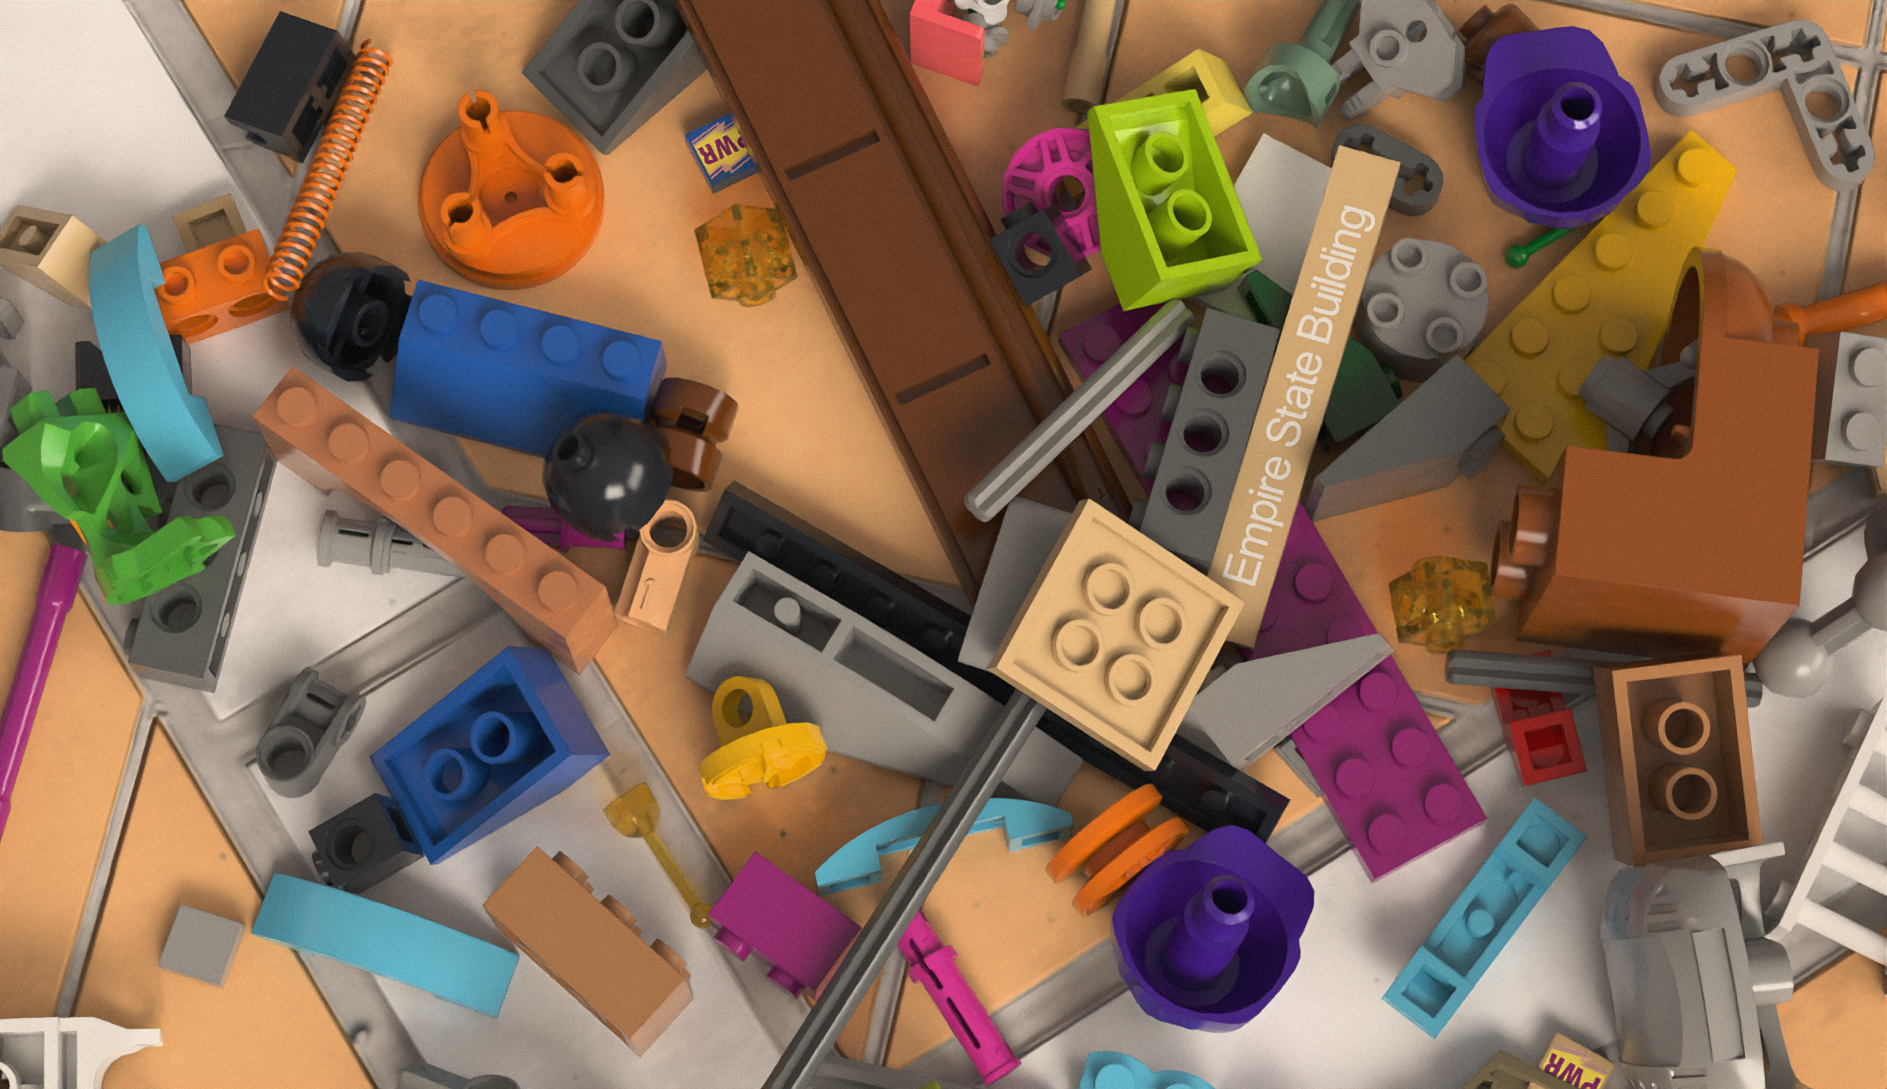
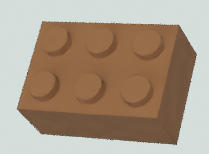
M1714 651L1593 666L1614 859L1631 867H1637L1649 863L1763 844L1742 655Z
M537 846L482 906L501 933L641 1058L693 1000L687 984V979L691 975L684 968L686 963L658 938L650 946L647 945L639 937L642 931L635 925L637 922L636 918L612 896L608 894L599 902L591 894L594 888L586 881L589 877L563 852L559 851L551 859Z

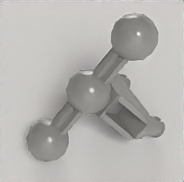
M1887 498L1881 500L1873 508L1867 519L1864 530V543L1868 561L1855 575L1852 597L1814 622L1803 618L1789 617L1752 661L1758 678L1771 692L1793 698H1804L1816 693L1833 674L1836 653L1875 628L1887 632Z

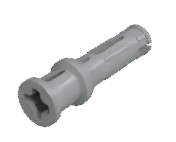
M327 509L324 514L318 543V566L329 567L332 562L370 567L372 574L376 575L389 573L393 567L444 576L468 578L407 530L397 529V524L389 518L381 517L377 523L339 518L338 512L335 510Z

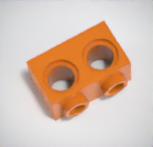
M259 228L159 263L166 283L154 289L169 335L180 334L184 337L187 344L190 345L290 309L288 301H281L272 297L266 292L261 283V278L266 274V267L270 264V257L272 255ZM275 276L274 278L281 283L280 277ZM269 279L267 280V285L274 292L286 296L283 289L275 286Z

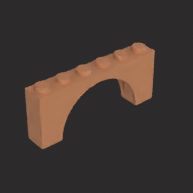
M294 366L291 367L252 416L279 463L327 497L333 489L344 492L372 507L407 530L487 593L513 618L530 641L540 648H548L555 659L579 676L618 626L606 587Z

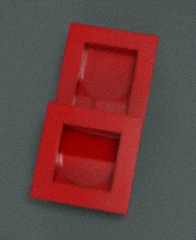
M1551 649L1528 654L1552 657ZM1490 687L1500 725L1522 787L1587 772L1572 709L1565 708L1562 693Z

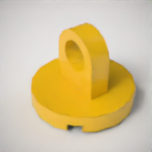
M735 676L724 681L718 687L713 697V722L722 747L704 758L698 767V771L707 796L720 800L742 799L753 794L750 787L752 784L762 782L767 783L768 789L774 787L778 789L806 776L821 765L826 757L825 750H828L818 725L808 722L786 723L778 697L769 683L759 678ZM748 693L752 700L753 711L749 722L743 725L738 716V704L742 696Z

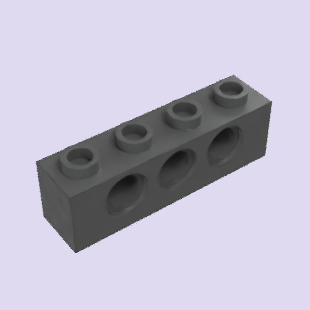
M1208 307L1200 328L1190 325L1187 327L1177 362L1189 365L1184 384L1182 386L1170 383L1160 419L1172 422L1166 443L1153 440L1142 476L1154 480L1148 502L1135 499L1128 525L1206 577L1214 558L1281 330ZM1210 375L1220 376L1229 382L1232 391L1226 394L1212 393L1205 388L1201 379ZM1194 432L1203 433L1211 438L1215 449L1209 452H1197L1186 444L1184 436ZM1175 490L1186 491L1195 497L1198 507L1190 511L1178 510L1169 503L1166 495Z
M214 424L224 456L178 480L174 497H167L161 506L163 513L158 518V530L179 516L190 515L191 518L199 519L206 516L223 514L232 524L236 536L211 555L209 560L204 563L206 569L199 574L188 576L147 596L140 619L133 618L130 621L124 640V654L129 656L128 664L140 678L215 693L278 462L263 434ZM216 484L230 486L228 496L220 504L215 506L201 505L202 495L209 487ZM182 604L196 605L195 617L189 624L180 628L168 626V618L174 608Z

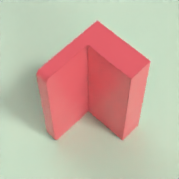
M915 0L909 14L910 62L978 86L984 74V28L955 18V4L953 0Z

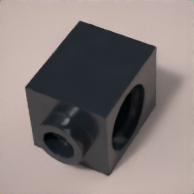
M1034 201L1001 218L1000 220L1005 231L989 239L1025 306L1034 303L1092 270L1056 203L1041 211L1037 209ZM1029 233L1041 234L1049 241L1052 255L1047 265L1035 264L1026 255L1025 240Z
M377 793L372 794L308 831L317 849L312 852V860L323 881L329 886L334 885L338 890L360 894L425 857L398 800ZM367 831L371 840L370 851L363 861L356 863L352 856L353 842L360 833Z

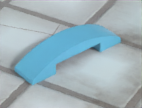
M138 224L90 253V302L104 361L125 413L142 445L163 477L168 482H176L224 456L205 398L189 395L154 292V289L166 282L147 226Z
M1534 797L1381 999L1435 1040L1588 836Z
M990 798L966 836L1003 828L1008 851L1013 852L1072 838L1074 824L1071 812L1050 805L1026 800ZM943 803L916 809L889 819L865 831L844 845L815 872L819 897L883 882L879 857L914 849Z
M276 872L273 875L251 931L252 935L312 956L314 954L324 956L432 993L438 999L496 1019L520 959L519 955L417 915L332 887Z

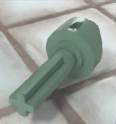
M1323 0L1297 44L1281 42L1271 45L1264 53L1245 85L1244 96L1250 108L1256 113H1267L1298 119L1311 124L1316 129L1334 101L1340 87V80L1329 62L1361 9L1362 0Z

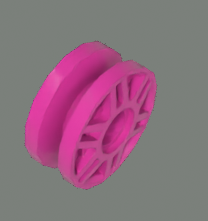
M1054 128L1031 137L1013 154L1003 176L1002 206L1005 214L1008 215L1034 201L1039 211L1056 203L1085 257L1101 252L1089 129ZM1069 175L1078 178L1083 183L1085 189V199L1082 205L1074 211L1062 208L1056 198V188L1059 182ZM1029 233L1025 240V245L1051 258L1052 249L1049 241L1041 234Z

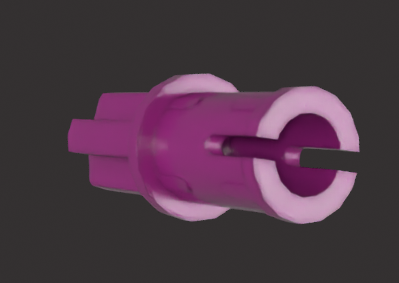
M506 506L501 511L502 514L546 545L560 546L561 553H568L569 547L618 548V550H626L628 528L620 533L613 534V536L620 540L603 542L589 539L569 525L555 510L549 507Z

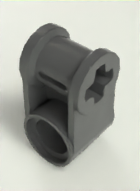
M310 667L303 669L291 684L280 710L263 737L259 740L256 748V762L269 787L278 795L287 798L302 797L310 793L319 784L320 779L339 748L355 730L364 712L366 697L356 692L349 696L319 680L318 671ZM289 750H298L305 753L303 765L297 771L290 774H281L274 771L276 759L282 753Z

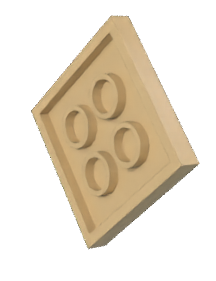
M1091 499L1081 500L1074 509L987 669L1140 769L1155 771L1245 602Z

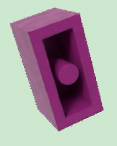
M756 851L708 914L711 925L718 930L713 937L717 944L743 962L749 954L756 957L771 968L765 977L781 991L796 1000L802 992L815 1001L818 1000L862 931V927Z

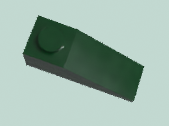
M1255 270L1244 277L1237 290L1255 322L1281 329L1274 350V357L1293 295L1260 271ZM1350 336L1348 337L1318 436V440L1325 453L1367 433L1400 404L1398 399L1403 397L1401 386L1392 369L1387 364L1380 366L1374 354Z

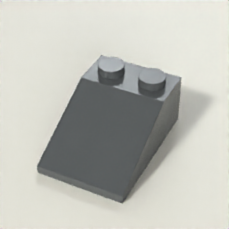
M579 0L523 70L522 74L602 154L609 155L701 76L707 68L673 0Z
M1456 354L1315 477L1305 510L1312 522L1446 488L1462 474L1469 480H1472L1497 456L1494 449L1506 437L1501 429L1511 409Z

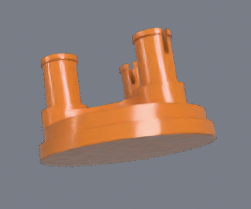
M474 90L477 102L472 103L468 93L461 98L458 105V115L462 121L461 126L441 141L431 154L423 170L418 190V211L425 236L435 254L449 269L474 284L498 290H522L546 284L573 268L586 255L599 233L605 209V191L600 169L585 142L564 124L534 112L517 110L499 111L498 102L492 94L483 90Z

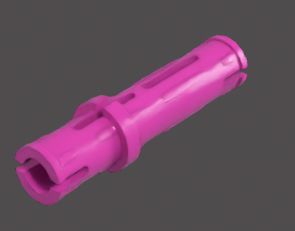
M919 909L897 944L912 967L907 973L914 984L922 983L948 1023L950 1030L982 1076L983 1083L986 1087L990 1086L1017 1069L1022 1062L1019 1058H1016L989 1016L988 1011L954 960L958 957V954L951 944L944 946L922 910Z

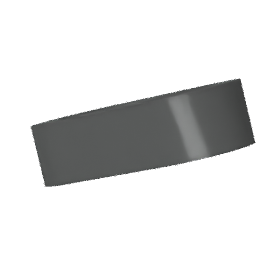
M1353 124L1343 129L1336 137L1331 154V168L1339 145L1357 150L1362 144L1371 149L1370 154L1401 162L1389 202V208L1407 216H1420L1429 212L1437 204L1444 183L1443 173L1439 165L1429 156L1366 124ZM1414 174L1421 175L1425 178L1423 183L1424 190H1417L1413 196L1404 193V180H1410Z

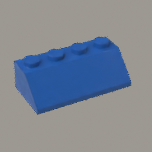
M418 279L399 337L389 416L393 420L545 458L551 441L561 428L583 413L611 409L629 413L650 424V411L667 367L663 344L660 340Z

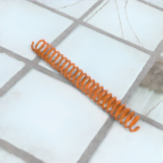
M367 39L361 44V50L357 53V60L353 63V69H351L349 78L345 81V88L341 91V97L337 100L336 107L332 111V117L329 119L328 126L324 130L320 146L316 149L312 165L308 168V175L305 176L304 184L300 187L299 195L295 198V204L291 208V214L287 217V224L283 227V234L278 238L279 244L275 246L274 254L270 257V264L266 267V274L261 278V283L266 292L278 300L289 301L288 296L274 292L267 285V280L269 279L275 286L285 291H294L300 288L298 280L304 278L302 270L308 268L306 260L312 258L310 251L316 248L315 240H319L321 237L319 231L325 228L323 221L329 218L327 211L333 208L331 201L337 199L335 191L341 189L340 181L345 179L343 172L349 170L347 162L353 160L352 152H356V143L362 140L360 133L366 130L364 124L369 122L368 114L374 111L372 105L377 103L376 95L381 93L380 86L385 84L384 76L389 74L388 67L393 65V59L384 50L373 47L366 48L372 43L371 39ZM367 52H373L384 56L385 58H387V63H384L379 59L370 57L367 54ZM363 62H370L374 66L383 68L384 71L381 73L374 68L367 67ZM359 71H365L372 76L379 77L380 80L376 82L369 77L362 76ZM359 80L367 85L374 86L376 90L371 91L366 87L359 86L355 81ZM351 90H357L362 94L371 96L372 99L368 101L361 96L354 95ZM351 99L366 105L368 109L363 110L358 106L351 105L347 100ZM343 109H349L354 113L363 115L364 118L360 120L355 116L346 114ZM339 119H346L349 122L358 124L360 128L355 129L352 126L343 124ZM335 128L355 134L356 137L351 139L346 135L338 133ZM331 138H338L343 142L350 143L352 147L346 148L335 143ZM327 148H335L340 152L346 153L348 157L343 158L331 153ZM327 157L341 162L343 167L340 168L328 163L323 158ZM319 167H325L337 172L339 177L324 173ZM315 177H322L325 180L331 181L335 184V187L320 183ZM311 187H319L322 190L331 193V196L327 197L317 193ZM307 197H315L318 200L327 203V206L324 207L311 202ZM303 207H311L317 211L322 212L323 216L321 217L306 211ZM298 216L307 217L318 222L319 225L312 226L302 221ZM294 226L303 227L312 231L315 235L308 236L298 231ZM290 236L304 239L310 243V246L297 243ZM286 246L300 249L306 253V256L293 253ZM281 256L291 257L295 260H298L302 263V266H296L294 264H291L284 260ZM278 266L289 268L298 275H289L280 270ZM274 277H282L284 279L289 280L294 285L288 286L282 284L279 281H277Z

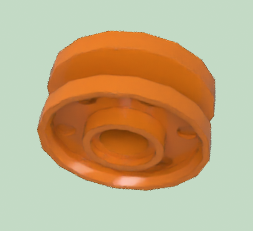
M1146 784L1109 807L1076 834L1046 865L1045 872L1055 884L1070 880L1082 872L1087 875L1089 880L1082 886L1072 901V905L1082 917L1091 915L1123 894L1154 860L1161 857L1165 852L1174 850L1188 835L1189 829L1180 817L1163 821L1151 829L1145 823L1162 799V795L1153 784Z

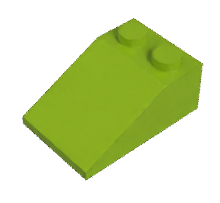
M1196 89L1093 106L1088 111L1101 254L1123 311L1165 303L1171 299L1179 300L1225 290L1263 261Z

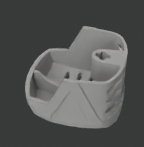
M1783 841L1622 869L1618 871L1608 885L1601 910L1598 939L1602 940L1621 1054L1618 1060L1632 1089H1812L1801 1083L1793 1072L1776 1004L1789 1002L1793 997L1794 984L1790 961L1781 943L1764 937L1759 879L1760 867L1770 858L1786 855ZM1729 879H1736L1738 881L1740 919ZM1761 1040L1769 1066V1070L1766 1073H1764Z

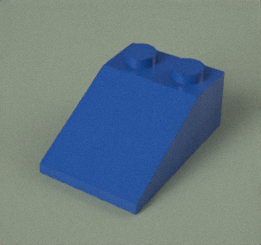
M508 646L369 758L391 797L398 800L430 865H437L565 791L611 754L548 648Z

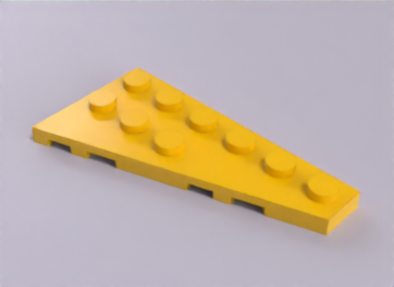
M1692 129L1644 177L1641 183L1625 196L1616 210L1606 215L1464 360L1511 409L1501 429L1506 437L1499 445L1544 485L1549 480L1567 445L1608 450L1606 423L1585 408L1587 401L1581 398L1578 392L1587 376L1606 354H1610L1617 360L1624 356L1643 371L1648 369L1667 327L1675 288L1684 261L1693 247L1704 246L1738 171L1735 166Z

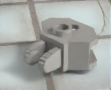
M1362 0L1359 35L1349 42L1353 49L1331 65L1340 80V86L1364 68H1366L1373 79L1368 85L1347 98L1345 103L1339 108L1347 121L1362 116L1389 96L1399 99L1407 92L1446 102L1465 88V45L1436 0ZM1427 28L1425 38L1420 41L1422 31Z

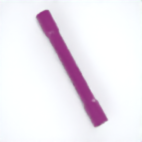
M50 545L35 594L33 615L0 719V843L11 810L12 792L66 615L73 607L88 558L86 553L64 545Z

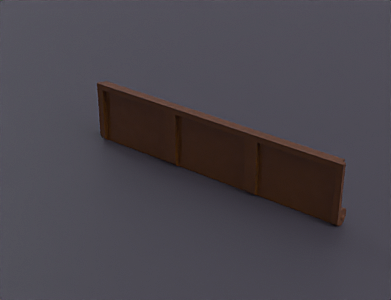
M673 0L974 610L1008 504L990 521L982 522L966 508L964 497L1074 392V389L1032 305L1025 306L989 240L997 234L880 0ZM1091 424L1017 494V496L1073 513L1079 501L1091 499L1127 524L1133 509Z

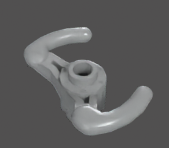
M1698 339L1682 350L1680 362L1646 371L1640 369L1624 356L1617 360L1610 354H1606L1597 363L1582 384L1578 395L1587 401L1585 408L1606 423L1608 451L1638 454V445L1643 435H1646L1651 440L1659 435L1675 412V408L1670 406L1668 401L1676 393L1686 390L1690 385L1695 384Z

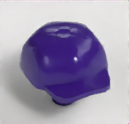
M1568 26L1506 35L1492 44L1484 63L1482 98L1475 108L1473 129L1477 158L1484 186L1491 201L1502 210L1525 219L1529 223L1555 229L1576 228L1597 221L1615 211L1625 196L1633 191L1649 172L1651 152L1640 100L1633 86L1618 75L1604 43L1590 30Z
M1234 825L1215 828L1193 842L1186 849L1167 851L1161 857L1154 860L1118 901L1112 915L1110 933L1119 973L1141 1009L1147 1015L1161 1022L1189 1030L1211 1033H1229L1238 1030L1261 1013L1296 970L1301 958L1299 939L1314 908L1315 890L1305 874L1277 854L1249 830Z

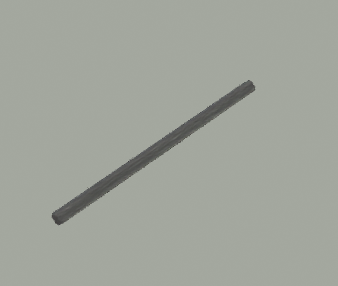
M1017 688L1015 689L761 1089H806L1047 709L1045 706Z

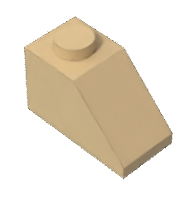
M17 205L0 230V267L66 304L92 310L89 291L90 253L106 244L107 241L73 215Z

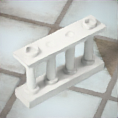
M1884 696L1869 712L1860 708L1853 718L1843 740L1844 744L1852 747L1850 754L1791 881L1788 882L1781 879L1778 882L1767 903L1764 914L1773 918L1765 936L1777 942L1791 932L1794 923L1797 922L1886 966L1884 973L1887 974L1886 937L1806 898L1821 864L1887 896V867L1833 841L1847 808L1887 826V797L1859 784L1873 751L1887 757V728H1885L1887 723V697Z

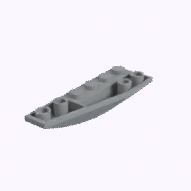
M749 551L715 603L685 672L686 679L714 695L724 681L735 676L763 679L774 689L786 723L808 722L818 725L828 752L951 788L957 782L1004 708V705L917 649ZM746 693L742 696L738 709L752 716V700L749 694ZM1035 726L990 798L1026 800L1056 807L1081 766L1083 759Z

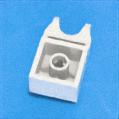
M96 1017L0 1019V1071H3L2 1080L10 1083V1089H102L104 1074L112 1062L123 1055L135 1053L146 1047L163 1046V1031L161 1029H126Z

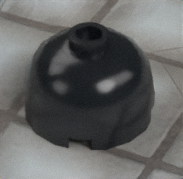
M363 252L332 254L315 264L299 282L300 288L295 290L290 311L291 331L304 356L317 366L347 382L364 381L373 376L374 374L366 371V369L373 366L380 355L383 361L389 363L398 352L399 337L412 296L405 293V283L403 281L411 282L408 274L377 256Z
M601 409L578 415L565 424L554 437L543 461L542 482L551 508L575 530L589 539L612 542L620 540L613 536V534L620 533L628 527L638 531L649 523L663 505L672 483L673 467L666 463V451L664 447L670 449L667 439L640 418L626 412Z

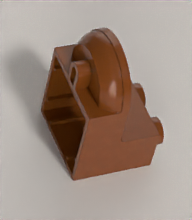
M1693 247L1684 261L1677 281L1664 338L1660 367L1680 362L1682 350L1698 339L1695 384L1690 385L1686 390L1676 393L1668 401V404L1675 408V412L1659 435L1652 440L1651 456L1567 445L1545 487L1518 484L1514 495L1510 521L1500 520L1497 526L1489 579L1490 597L1520 601L1516 641L1656 659L1724 651L1741 654L1743 670H1745L1800 606L1819 348L1799 346V324L1797 322L1773 320L1770 292L1760 278L1746 265L1733 257L1722 254L1719 249Z

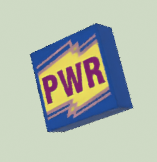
M730 114L684 135L686 144L713 194L758 173Z

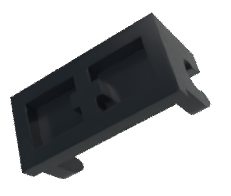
M280 11L224 117L230 124L249 131L246 139L250 142L288 156L292 160L303 164L345 81L348 79L349 72L353 69V63L357 60V57L337 30Z

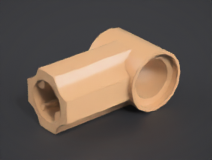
M665 500L649 523L639 529V539L614 612L616 619L633 627L664 634L668 633L690 562L695 557L700 544V535L694 514L686 505L674 500ZM677 521L687 528V535L679 545L671 548L657 545L653 541V533L656 528L664 522Z

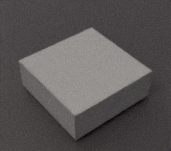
M180 904L158 966L162 970L223 989L246 927L240 922Z

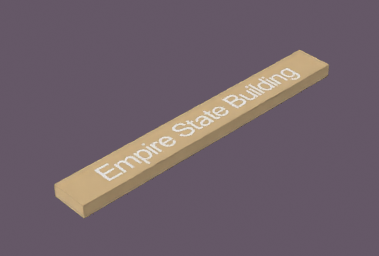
M1341 145L1338 147L1232 493L1214 558L1207 575L1209 579L1245 602L1224 641L1225 643L1254 650L1401 162Z

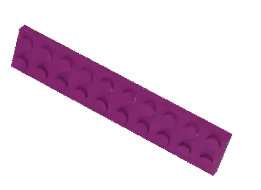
M1167 302L1123 311L1121 303L1059 334L1058 343L1080 381L1083 383ZM1186 332L1100 414L1148 498L1150 497L1154 480L1142 476L1153 440L1166 443L1172 422L1162 420L1160 416L1170 383L1182 386L1184 384L1189 365L1177 362ZM1210 375L1201 379L1205 388L1212 393L1226 394L1232 391L1229 382L1220 376ZM1194 432L1184 436L1186 444L1197 452H1209L1215 449L1214 442L1203 433ZM1175 490L1166 495L1169 503L1178 510L1190 511L1198 507L1195 497L1186 491ZM1300 500L1254 650L1234 645L1243 662L1378 633ZM1391 654L1287 736V738L1290 737L1296 746L1295 751L1309 768L1321 789L1322 799L1372 884L1484 824L1487 819Z

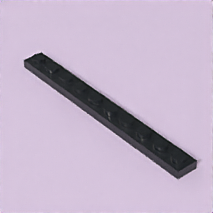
M734 480L725 488L702 539L703 541L739 562L743 561L748 551L894 635L971 683L1002 705H1006L1016 689L1014 686L992 672L958 662L972 616ZM1048 708L1036 725L1038 729L1081 757L1084 761L1132 789L1136 790L1146 784H1153L1162 795L1160 805L1207 832L1215 828L1234 825L1249 830L1267 844L1291 800L1176 733L1156 770L1144 771Z

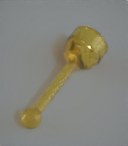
M641 783L608 804L603 809V813L613 828L621 835L628 838L645 839L691 909V923L697 928L706 929L712 925L708 914L713 907L700 901L656 834L655 829L660 821L661 809L657 798L647 783Z

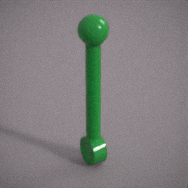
M1578 227L1571 229L1552 228L1525 245H1511L1505 252V261L1511 268H1522L1528 263L1529 256Z

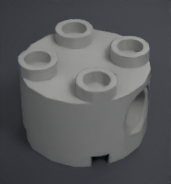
M1405 238L1398 241L1391 250L1379 257L1367 275L1354 321L1357 337L1359 334L1360 341L1365 348L1374 354L1380 366L1387 364L1397 379L1415 383L1425 382L1456 354L1465 360L1475 348L1479 332L1485 324L1489 304L1486 288L1488 281L1485 271L1481 266L1474 263L1470 257L1450 244L1415 238Z

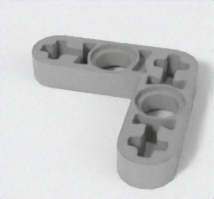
M1804 19L1792 20L1677 55L1668 60L1662 67L1655 83L1654 94L1661 109L1670 115L1680 118L1690 117L1780 89L1814 174L1821 184L1839 192L1851 191L1862 184L1873 168L1875 152L1871 139L1830 40L1824 30L1814 22ZM1792 40H1795L1800 48H1811L1812 51L1806 62H1803L1798 54L1781 57L1774 68L1775 73L1773 72L1771 58L1786 53ZM1735 55L1750 58L1757 66V78L1748 82L1735 80L1726 71V60ZM1709 65H1711L1712 79L1697 84L1691 97H1687L1683 89L1672 90L1671 87L1677 75H1681L1685 83L1699 81L1705 78L1710 68ZM1813 92L1828 94L1837 104V115L1829 119H1820L1813 116L1806 108V96ZM1841 127L1846 128L1843 129L1837 139L1841 153L1845 157L1855 156L1857 159L1851 172L1847 171L1844 164L1833 165L1831 162L1837 151V144L1832 133L1838 131Z

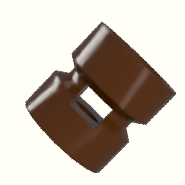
M677 377L661 380L650 411L651 418L656 422V426L652 427L667 439L670 449L664 447L666 463L673 467V478L670 486L695 492H707L712 489L722 459V454L716 447V444L728 440L739 408L738 403L729 395L711 386Z

